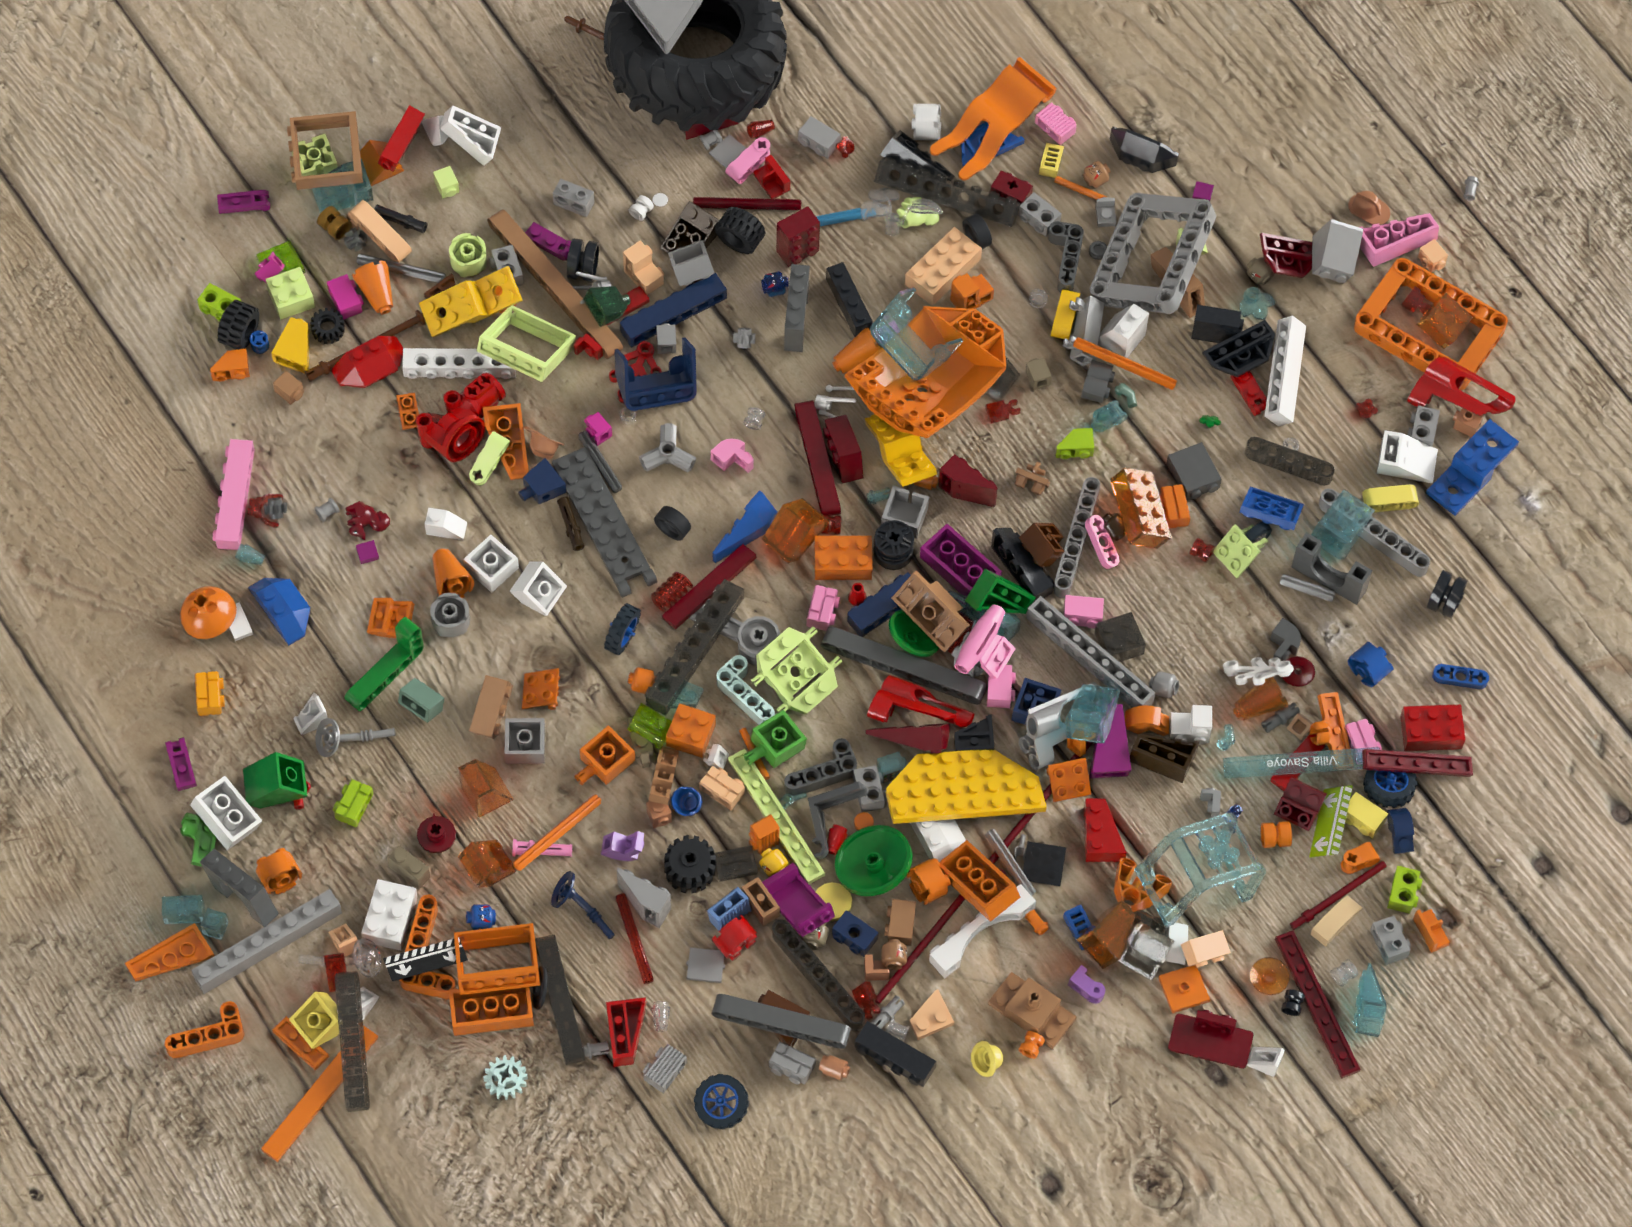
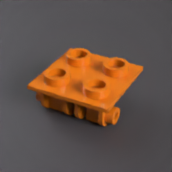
M559 668L524 674L522 709L548 706L550 710L556 709L558 706L557 696L559 695Z
M1086 757L1050 764L1046 768L1047 775L1050 777L1053 802L1091 795Z

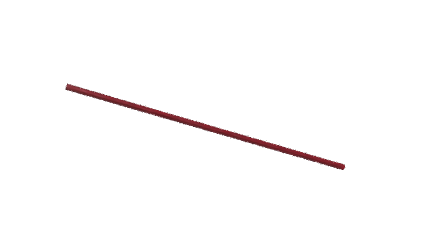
M1096 736L1086 741V751L1094 743ZM1074 753L1070 760L1080 759L1081 757ZM1051 784L1043 791L1045 801L1052 794ZM1026 813L1003 840L1007 848L1036 813ZM994 851L988 860L995 864L1000 857ZM961 894L958 895L909 955L907 963L896 971L874 998L877 1004H881L965 901Z

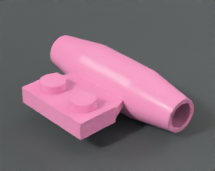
M993 604L976 622L963 643L954 665L959 672L968 674L980 661V667L992 679L999 677L1016 649L1004 636L996 635L1005 615L1002 607Z

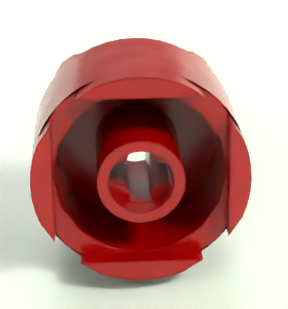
M740 915L739 920L736 917L719 930L721 935L718 938L716 935L712 938V942L727 959L734 961L741 955L740 951L743 948L749 949L757 942L755 939L758 933L743 915Z

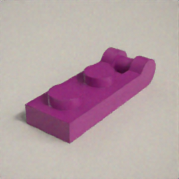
M255 190L218 194L219 214L252 210L268 211L270 209V202L268 201L269 191Z
M533 222L525 232L526 235L537 247L562 261H566L571 241H567Z
M184 737L178 738L179 741L165 742L178 791L197 786ZM181 748V751H177V752H174V751H173V750H175V749Z

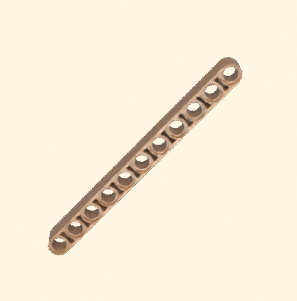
M504 209L487 219L489 226L506 246L513 245L518 260L583 334L587 333L602 346L603 356L606 359L615 355V349L620 351L623 349V345L617 336L587 303H580L584 299Z

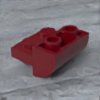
M1291 777L1273 815L1310 831L1327 793Z

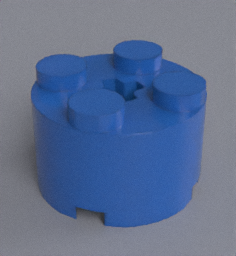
M1369 641L1355 651L1348 659V665L1354 675L1357 676L1359 674L1363 678L1361 682L1368 687L1375 686L1394 670L1392 664L1385 657L1387 655L1386 651L1380 646L1377 648Z

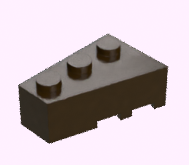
M1138 734L1131 749L1130 762L1183 783L1196 756L1200 741L1190 743L1182 742V739H1175L1174 741L1166 740L1159 736Z

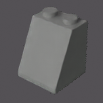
M1331 219L1312 236V274L1318 275L1321 278L1335 280L1338 283H1345L1354 275L1363 228Z

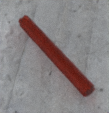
M626 894L616 895V902L643 983H652L654 978Z

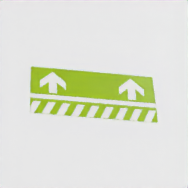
M1353 785L1324 789L1323 792L1327 793L1318 814L1309 855L1310 858L1339 853Z

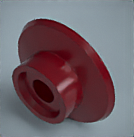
M1294 656L1286 660L1290 661L1294 668L1289 676L1282 677L1286 683L1302 687L1312 682L1315 677V667L1311 661L1300 656Z

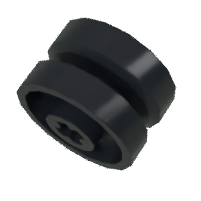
M572 239L567 257L568 279L577 280L579 276L576 275V272H581V270L583 273L596 276L599 242L588 241L584 251L583 240ZM582 277L584 281L594 282L593 279Z
M1442 570L1426 608L1436 612L1439 610L1442 602H1444L1442 615L1452 619L1462 601L1468 580L1459 576L1455 579L1453 585L1450 586L1453 578L1452 573Z

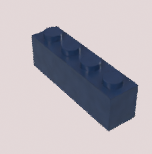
M909 572L905 575H899L893 583L883 586L877 594L868 596L862 604L853 606L848 611L847 622L859 636L864 637L889 620L896 611L902 610L891 598L911 576Z

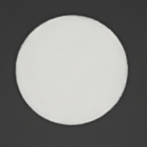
M658 193L653 197V203L656 206L661 207L668 202V197L663 193Z

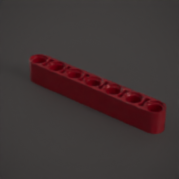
M814 401L795 403V413L821 516L824 518L840 515V502Z

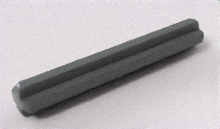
M587 431L579 433V440L587 448L614 493L621 491V483Z

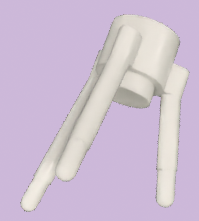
M817 395L815 408L819 410V414L833 418L837 416L826 411L831 409L832 402L855 403L857 400L855 398Z

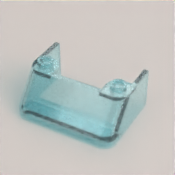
M913 287L898 292L872 324L870 331L873 338L911 379L920 380L946 362L963 340L959 338L946 342L945 345H935L930 349L907 325L912 318V311L906 302L916 291Z

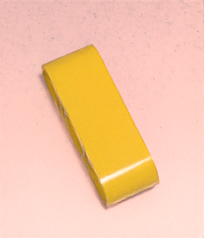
M1062 289L1051 337L1070 339L1076 311L1070 309L1069 304L1071 300L1076 302V298H1080V293Z

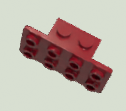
M1198 1010L1196 1017L1178 1013L1174 1019L1168 1049L1172 1052L1245 1069L1254 1034L1252 1031L1235 1027L1237 1020L1229 1015L1220 1016L1213 1014L1209 1010Z

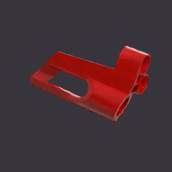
M1438 357L1429 364L1407 399V402L1415 407H1425L1426 404L1431 402L1433 395L1479 416L1488 412L1492 414L1506 412L1514 406L1516 401L1515 396L1446 357ZM1465 378L1498 395V397L1494 401L1484 404L1459 390Z
M892 675L887 676L881 689L873 698L867 713V717L887 723L889 716L892 717L895 705L939 718L959 727L970 725L975 713L936 699L928 690L917 684ZM922 698L933 703L942 705L944 707L953 709L956 711V713L954 714L943 709L934 707L932 705L923 703L919 701V699Z

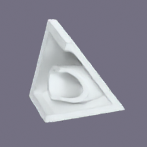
M436 116L422 121L423 127L433 146L443 144L449 137L440 129L443 116Z
M313 693L300 714L293 719L300 734L304 735L316 730L320 722L328 717L320 697Z

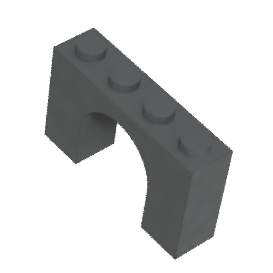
M791 264L784 331V351L803 352L805 312L809 294V265Z
M1305 533L1296 547L1291 567L1357 605L1367 591L1373 570L1357 561L1348 573L1334 569L1325 562L1320 554L1323 542Z
M213 849L200 861L214 888L226 898L235 892L245 904L251 917L263 927H266L279 914L265 888L216 849Z

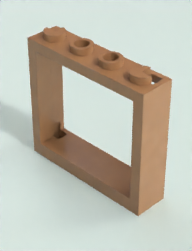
M356 111L290 118V126H287V133L292 141H288L289 152H293V156H290V165L294 167V172H291L292 183H296L297 190L363 183ZM350 126L354 171L301 176L297 132Z

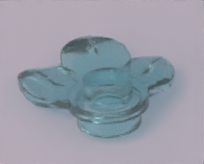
M1250 287L1244 292V299L1240 302L1239 309L1243 317L1252 314L1256 319L1265 320L1268 315L1267 307L1275 305V301L1270 294L1261 293L1258 288Z

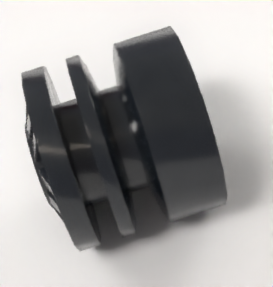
M897 520L886 521L878 527L874 536L873 553L875 560L880 566L888 570H899L910 563L914 550V534L911 528L904 522Z

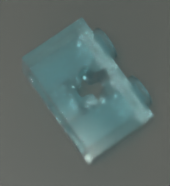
M202 895L162 897L164 924L205 922V903Z

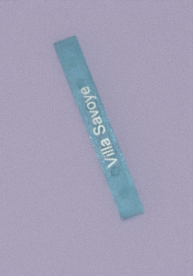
M1372 747L1223 758L1224 778L1363 769L1362 750H1380V748Z

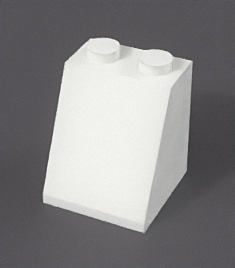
M1135 304L1118 312L1100 332L1098 345L1128 358L1146 334L1149 313Z

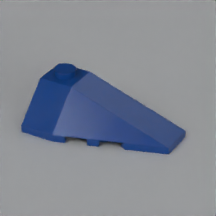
M760 490L744 508L746 512L742 519H736L733 523L734 526L732 527L731 534H725L713 551L714 563L732 554L742 544L747 545L776 526L778 522L777 510Z

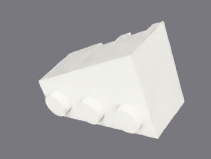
M455 106L450 107L444 113L440 129L483 166L493 159L501 127Z

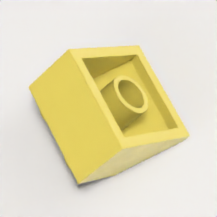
M316 991L289 1018L290 1022L312 1049L338 1036L350 1023L328 993Z

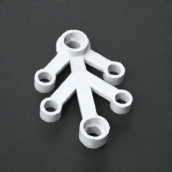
M1261 657L1253 658L1251 660L1252 666H1239L1236 660L1227 661L1223 664L1224 673L1230 677L1237 675L1238 672H1248L1235 677L1237 685L1246 684L1248 682L1247 679L1251 677L1253 678L1254 685H1262L1265 683L1266 678L1275 675L1286 677L1294 670L1290 661H1280L1278 657L1269 659V666L1263 662Z

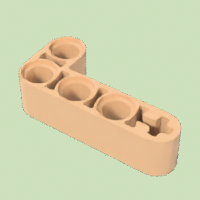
M361 200L348 212L346 218L352 222L351 227H356L357 230L361 228L392 261L400 263L412 252L408 243L366 201Z

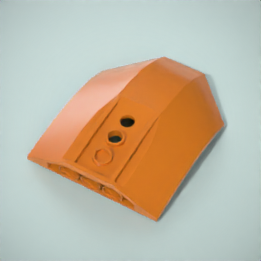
M923 306V309L894 338L872 356L845 374V378L869 410L894 429L929 438L967 410L1006 370L1004 332L1000 326L976 309ZM923 387L927 392H919L917 389Z

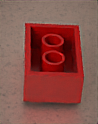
M1461 704L1403 706L1400 719L1404 751L1457 750L1463 748L1466 739Z

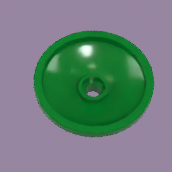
M898 610L891 616L889 620L891 636L903 650L920 657L932 656L939 650V647L903 610Z

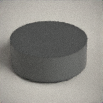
M1102 241L1091 243L1089 255L1095 260H1102L1107 245Z

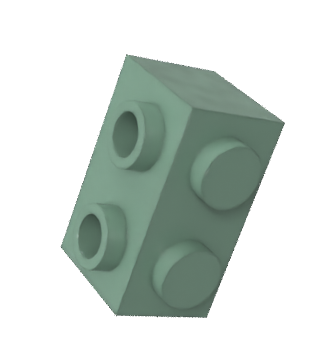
M414 678L400 689L398 703L428 723L443 711L444 697L429 688L425 683Z

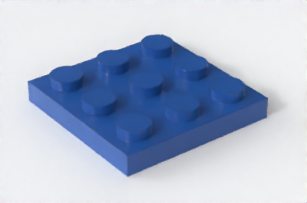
M1250 486L1239 513H1242L1247 518L1260 519L1266 524L1279 525L1284 530H1294L1304 504Z

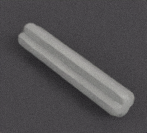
M1283 574L1280 579L1281 585L1330 602L1334 600L1336 592L1287 574Z

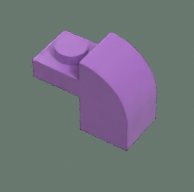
M637 831L629 836L612 832L604 836L601 855L615 860H637L638 854L642 852L644 847V833Z

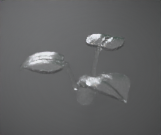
M887 187L870 190L868 196L873 201L862 203L860 209L863 221L873 217L885 216V233L892 236L899 234L900 225H904V220L909 210L917 214H943L942 209L934 201L918 199L912 201V205L907 206L900 219L898 214L891 211V201L898 200L899 193L895 189ZM887 201L888 206L885 204H881L880 202Z

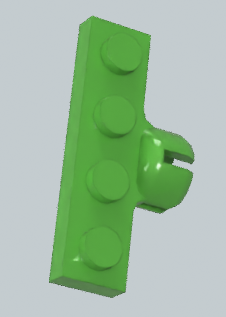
M187 812L182 819L180 832L182 836L194 839L191 864L202 867L200 861L215 848L216 836L198 814Z

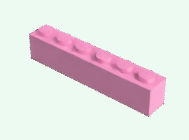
M230 439V444L225 449V457H227V463L223 464V474H225V477L221 479L220 490L222 491V496L218 497L220 511L215 516L217 530L213 531V541H216L217 549L240 550L255 451L253 441Z

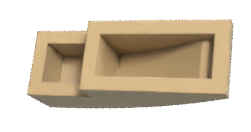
M1347 895L1313 927L1310 935L1326 947L1335 936H1338L1363 907Z

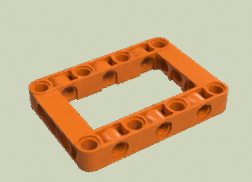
M1399 258L1394 262L1358 312L1354 323V330L1358 335L1422 372H1425L1429 364L1436 358L1446 357L1476 374L1503 336L1508 319L1503 313L1406 258ZM1401 286L1413 289L1423 298L1436 305H1441L1448 309L1451 314L1481 328V331L1459 362L1380 318L1382 312L1385 313L1390 301L1395 299L1396 293ZM1465 378L1459 390H1464L1471 380Z

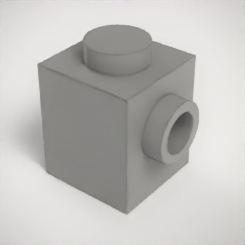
M657 325V354L676 353L675 325Z

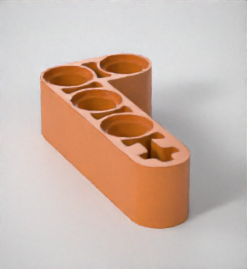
M227 1001L221 1005L220 1014L222 1022L169 1035L165 1040L168 1055L172 1058H180L241 1042L244 1038V1030L237 1005L232 1001ZM227 1011H235L231 1016L225 1015ZM232 1029H239L236 1034H230ZM212 1034H219L218 1038L210 1039ZM192 1039H199V1042L196 1044L190 1043Z

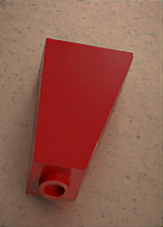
M409 105L377 164L386 170L395 171L418 133L425 113Z

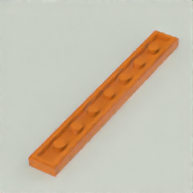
M364 1025L359 1027L261 1148L262 1152L276 1162L282 1158L378 1039L377 1034Z

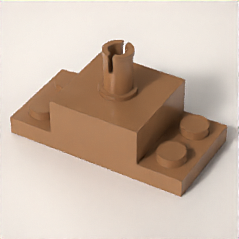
M918 571L913 572L891 598L944 653L952 647L970 626L959 614L963 607L938 581L929 584Z
M1013 972L1008 975L988 1001L989 1006L1025 1031H1033L1040 1034L1045 1039L1044 1044L1051 1049L1056 1047L1076 1020L1075 1015L1060 1006V998L1028 977L1024 981Z

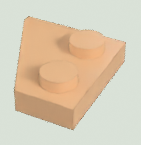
M938 989L933 992L909 1021L917 1040L954 1025V1020Z

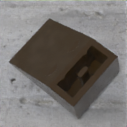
M689 201L660 248L669 253L702 240L705 248H707L717 236L715 226L719 219Z

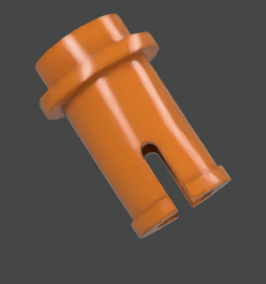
M1034 909L1026 914L1025 919L1035 929L1034 932L1036 934L1042 935L1049 929L1048 923L1044 922Z

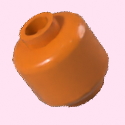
M637 667L634 673H629L628 684H631L632 691L649 694L655 690L657 676H655L653 670Z

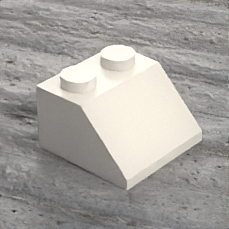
M529 562L510 592L522 604L547 616L567 586L544 562Z

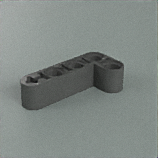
M1055 221L1049 226L1048 240L1054 245L1064 246L1057 289L1060 293L1062 289L1073 291L1084 230L1077 224Z
M843 738L837 739L833 743V760L788 774L784 780L785 793L790 797H796L853 778V770L857 769V760L850 743ZM843 748V749H845L846 751H845V752H838L837 749ZM851 765L853 768L845 769L844 766ZM832 771L834 774L827 775L825 772ZM814 777L816 780L809 781L807 778Z

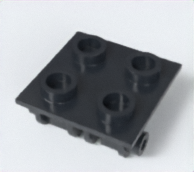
M1027 841L1023 872L1030 882L1060 886L1066 847Z

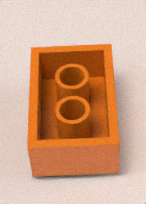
M815 536V580H872V536Z

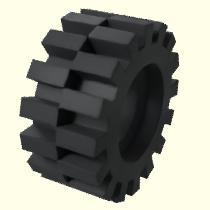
M325 308L323 312L322 309H319V314L315 312L314 317H311L312 335L315 339L318 338L320 343L323 340L324 344H327V341H330L332 344L334 339L339 341V337L342 338L343 332H345L343 316L340 315L339 311L335 312L333 308L328 311V308ZM324 322H333L335 324L331 330H323L320 327Z

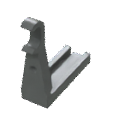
M859 781L808 798L816 838L812 842L816 845L821 843L822 847L821 852L814 855L817 859H824L829 852L825 815L822 810L868 795L867 788Z

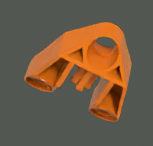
M1120 858L1114 884V893L1119 907L1127 913L1150 908L1169 892L1172 884L1171 879L1164 875H1156L1152 878L1146 890L1143 891L1147 881L1143 880L1144 877H1136L1132 885L1129 884L1134 874L1136 863L1128 858ZM1130 900L1134 905H1127L1124 901Z

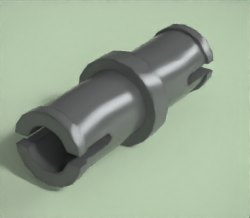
M1293 702L1283 710L1276 711L1275 715L1261 722L1262 727H1266L1265 731L1269 733L1277 726L1286 724L1288 719L1300 713L1299 707L1295 708L1297 705Z

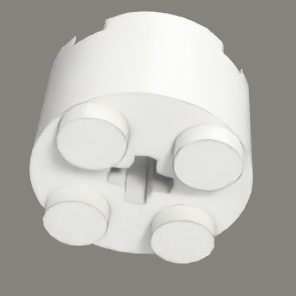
M914 104L913 114L915 118H912L914 140H939L941 135L940 104Z

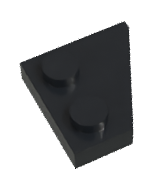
M992 714L987 715L985 719L977 723L970 724L965 729L955 732V751L994 750Z

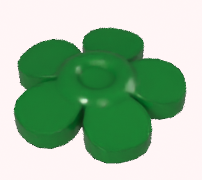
M1203 415L1199 419V422L1206 424L1208 428L1221 424V421L1216 416Z

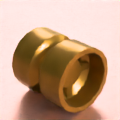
M333 206L325 208L317 218V224L325 231H328V234L335 240L345 237V233L352 226V222L341 215Z

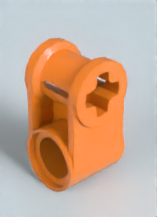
M1366 842L1345 852L1340 867L1344 873L1354 874L1362 869L1374 866L1380 861V857L1372 843Z

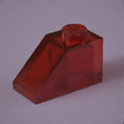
M344 953L324 955L329 992L349 990V977Z

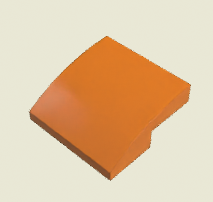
M374 598L367 633L381 637L396 638V625L404 617L412 621L415 604L412 601H394L392 598Z

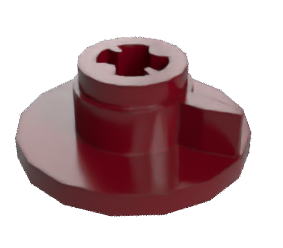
M433 813L432 817L425 819L418 827L417 839L419 845L424 850L430 853H442L454 844L456 830L454 824L449 819L435 816Z

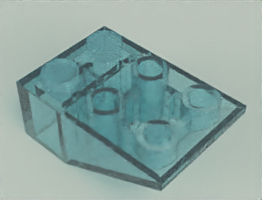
M362 159L363 183L312 188L320 213L329 206L340 210L357 205L361 200L366 202L373 200L372 188ZM353 161L345 163L329 173L354 171Z
M1343 489L1311 535L1323 542L1321 548L1341 560L1347 557L1375 510Z
M1083 684L1065 719L1067 738L1104 744L1111 729L1120 689Z
M1368 963L1367 969L1362 970V975L1359 979V994L1355 1004L1357 1008L1352 1025L1356 1026L1355 1033L1379 1037L1385 1020L1387 1004L1372 964Z

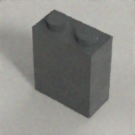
M1202 442L1168 455L1166 464L1177 485H1183L1186 500L1191 498L1197 499L1204 493H1212L1220 488L1222 479Z

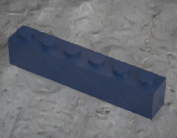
M714 273L709 278L702 279L695 284L692 283L685 289L673 292L669 297L656 301L654 305L642 308L638 313L623 318L620 322V332L632 348L655 336L657 325H677L727 299V288L718 275Z

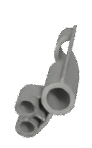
M1095 682L1028 710L1026 719L1028 733L1019 739V746L1024 753L1029 754V763L1033 769L1038 770L1054 763L1055 757L1052 746L1067 739V732L1084 723L1088 726L1093 725L1096 711L1094 709V697L1099 689L1098 684ZM1082 696L1079 709L1080 716L1062 723L1060 716L1063 706L1067 702Z

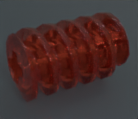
M674 572L672 577L667 579V582H663L661 587H658L656 592L651 594V599L657 608L666 612L665 606L669 609L672 608L670 601L677 603L675 597L677 596L681 599L683 597L681 591L687 594L686 586L692 589L693 584L684 574Z

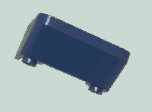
M686 337L682 338V355L675 356L670 360L669 371L635 377L634 370L628 365V360L619 349H615V375L625 406L631 411L688 402L695 398L697 394L696 349Z

